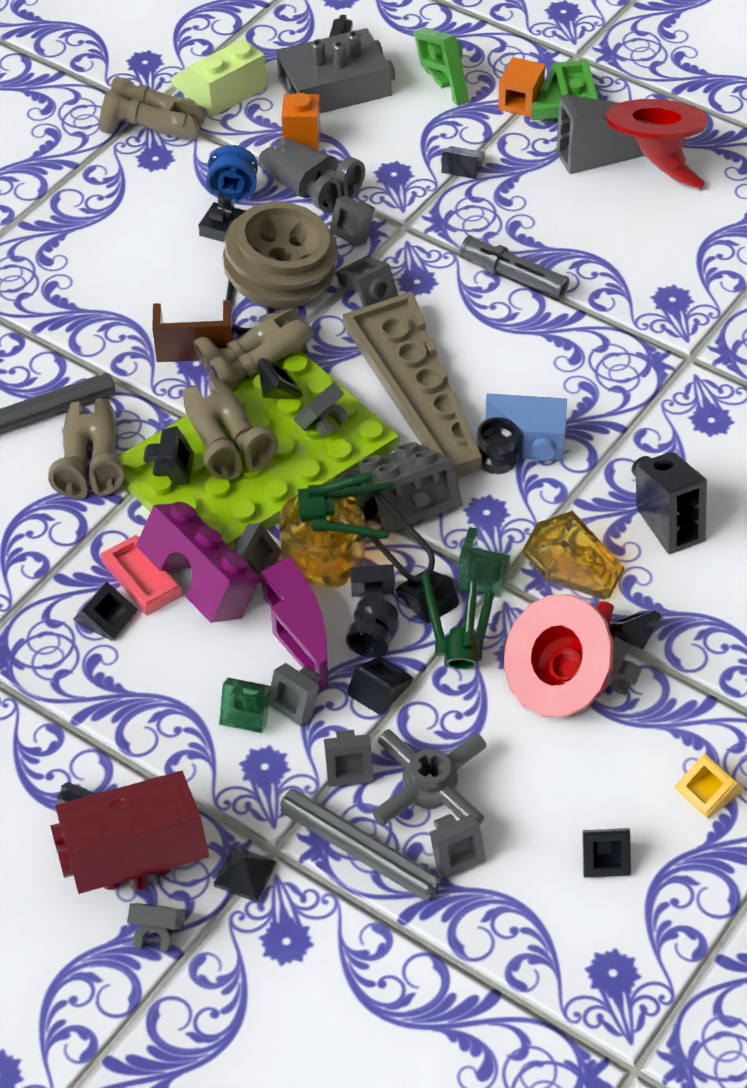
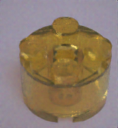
M298 494L285 503L279 516L282 560L290 556L302 571L308 583L327 585L332 588L345 585L350 577V568L360 567L364 561L365 536L330 530L312 531V522L301 523ZM353 497L334 500L335 516H327L328 521L365 527L363 512L356 506V500Z

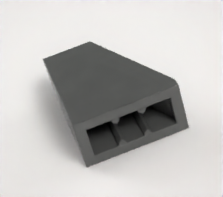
M568 94L560 96L556 153L569 174L644 156L632 136L618 132L607 125L606 111L611 106L618 104V102Z

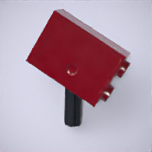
M183 770L97 794L71 782L64 783L61 786V792L57 795L59 804L55 805L59 823L50 825L63 877H74L78 894L102 887L107 890H115L121 885V882L129 880L130 887L133 890L140 891L149 885V874L154 873L158 876H164L173 867L209 858L201 816Z

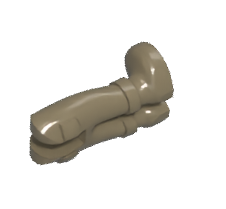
M117 76L111 83V91H107L100 112L99 128L103 133L112 134L118 129L121 120L127 119L129 123L140 124L159 133L194 140L199 133L200 125L207 116V109L190 98L167 95L150 89L149 86L143 84L136 86L129 79Z
M291 307L260 322L239 339L227 343L226 348L217 347L207 337L195 339L193 345L210 379L218 377L232 391H235L245 379L251 380L258 375V361L260 358L276 362L288 354L297 353L314 336V331L307 322L302 320V317L295 308Z
M217 377L209 380L211 395L205 398L202 397L196 385L184 389L183 401L185 411L192 426L204 443L206 451L204 452L203 462L213 477L232 480L240 476L242 461L238 450L241 452L245 465L251 472L260 470L274 457L278 448V440L274 432L267 427H252L238 397L220 378ZM220 425H224L226 427V429L231 435L234 444L228 440L226 435L223 433Z
M96 399L95 413L89 414L84 413L81 401L71 402L64 421V458L53 462L48 472V481L51 487L59 494L74 499L86 497L88 490L86 476L88 470L87 451L88 446L93 444V452L89 467V480L94 493L98 496H106L122 485L125 476V465L115 453L117 421L109 399Z

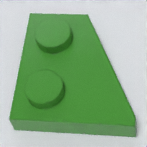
M429 28L414 31L421 66L428 74L433 76L441 89L448 86L451 88L454 104L458 105L469 101L461 63L463 51L460 42L456 39V35Z
M588 60L553 63L548 79L544 81L540 89V97L537 103L533 102L532 120L558 118L559 99L562 95L568 94L598 99Z

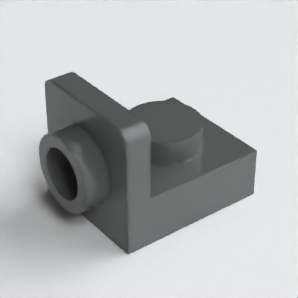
M365 256L335 271L339 285L359 292L363 307L398 296L390 265L383 261Z

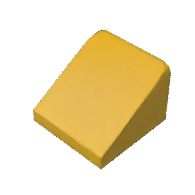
M705 753L674 787L706 818H710L739 796L745 789Z

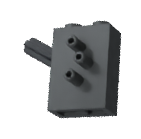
M344 14L340 15L339 19H334L329 37L276 50L278 78L286 93L319 94L320 114L392 96L391 81L395 80V69L392 61L386 60L379 40H374L367 28L352 31L353 21L347 19V16Z

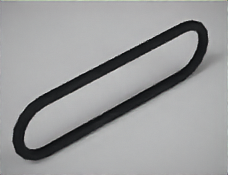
M350 470L344 472L338 480L362 473ZM367 481V482H364V484H365V485H367V484H372V482H371V481ZM381 492L373 493L426 551L429 564L424 573L430 576L434 570L435 556L429 544ZM337 499L340 507L358 526L367 527L343 499ZM368 537L406 579L417 583L422 581V575H411L378 538Z

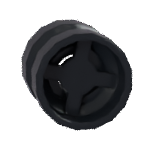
M493 417L483 421L478 427L477 433L478 449L482 456L481 469L491 474L507 473L516 465L518 429L511 420L502 417Z
M365 597L357 603L354 612L355 622L348 629L346 643L352 651L361 656L377 658L385 655L391 642V635L389 633L396 626L398 611L394 605L382 598Z

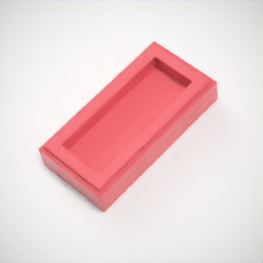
M136 534L102 552L101 559L104 566L143 613L148 616L182 597V589L167 570L160 571L136 547L139 539Z

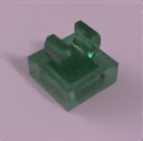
M228 677L222 686L219 725L262 733L267 726L271 686Z

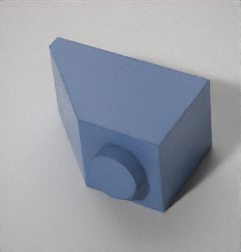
M487 393L485 420L493 417H502L511 420L518 429L517 454L522 459L563 461L567 398Z

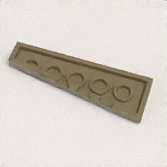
M412 291L343 314V326L421 445L451 458L456 477L481 468L482 456L467 420L461 413V406L455 393H452L448 383L447 372L444 366L440 364L433 339L429 338L426 322Z

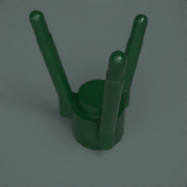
M367 472L325 484L308 485V488L298 489L301 523L312 522V531L330 530L387 539L389 537L387 531L328 521L327 516H335L334 500L391 490L395 484L392 481L351 487L372 480L373 474Z
M424 573L421 579L436 640L435 655L444 656V665L452 669L466 670L478 667L479 661L482 660L483 642L492 609L494 593L492 591L486 593L477 630L475 631L474 621L478 582L475 579L470 580L464 627L451 628L449 635L445 637L430 576Z

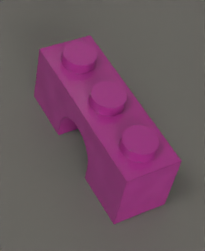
M175 502L153 506L136 547L160 571L192 569V582L185 597L210 623L241 619L261 577L248 565L247 560L243 556L235 553L222 540L219 532L210 528L197 515V511L191 505L185 502Z

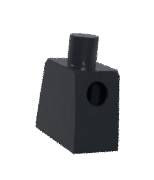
M668 452L654 458L650 456L638 458L631 469L632 474L636 477V506L638 512L666 552L672 554L706 541V478L674 452Z

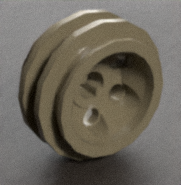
M266 202L253 206L231 222L225 235V249L223 251L224 273L233 286L255 304L272 309L295 308L308 304L330 287L336 270L335 263L338 258L336 237L320 216L306 207L290 202Z

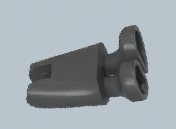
M282 137L277 141L276 148L268 147L263 150L258 158L263 169L298 196L303 198L311 197L313 205L325 213L334 212L336 198L346 195L353 199L365 178L366 169L362 161L349 157L338 165L336 157L286 137Z

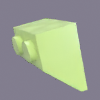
M243 38L170 78L171 84L188 98L205 107L207 113L213 117L267 88L265 54Z

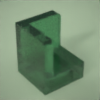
M469 527L459 556V589L468 591L470 580L475 579L478 582L477 593L486 595L488 591H492L494 597L500 598L510 567V555L477 549L478 528Z

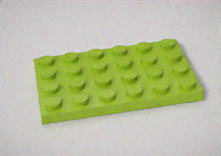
M300 350L297 353L287 355L277 361L276 364L287 369L303 391L301 399L263 398L259 373L253 379H247L240 383L239 387L233 391L241 402L252 427H267L274 432L278 440V448L274 457L260 470L251 472L245 465L241 452L238 450L242 461L240 476L232 480L213 477L203 462L204 452L206 451L204 443L187 415L166 428L178 426L194 451L190 483L174 486L167 475L162 477L153 475L154 461L144 462L145 447L149 444H160L162 430L117 457L125 465V476L122 485L149 512H151L154 505L185 502L197 511V515L210 528L219 532L222 540L233 550L235 548L234 542L240 539L248 524L261 523L268 530L299 510L298 489L308 488V485H319L336 481L344 472L359 466V460L368 456L380 455L383 457L389 454L399 445V435ZM335 382L344 395L334 405L344 408L349 418L339 426L333 418L327 417L328 422L335 430L326 438L321 436L316 430L315 421L303 431L293 418L310 401ZM220 425L223 433L226 435L228 440L234 444L231 435L226 429V427L224 425Z

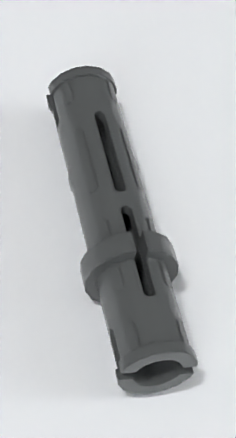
M468 235L461 245L459 252L461 258L486 267L487 271L495 276L500 273L552 295L559 300L567 291L570 281L568 276H563L508 252L507 247L502 245L495 247L471 235Z

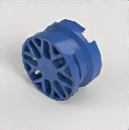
M225 145L217 148L210 154L206 174V187L210 194L215 193L218 196L223 195L233 198L234 203H238V199L243 197L246 200L250 198L257 187L256 174L258 172V164L254 154L246 148L237 145Z

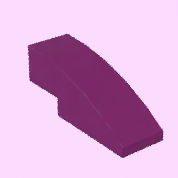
M288 556L261 571L263 598L271 606L272 632L302 668L308 666L322 675L321 680L316 682L322 690L328 687L327 638L323 616L316 596L306 577L293 559Z

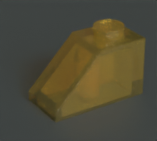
M573 510L537 522L521 552L548 581L602 600L611 597L625 569Z

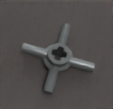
M390 729L385 730L379 736L378 744L405 768L403 771L404 788L372 811L375 820L380 825H386L413 803L426 809H435L445 805L459 819L472 814L481 825L484 815L456 791L458 784L457 770L487 747L485 740L480 734H473L447 755L436 749H424L415 753Z

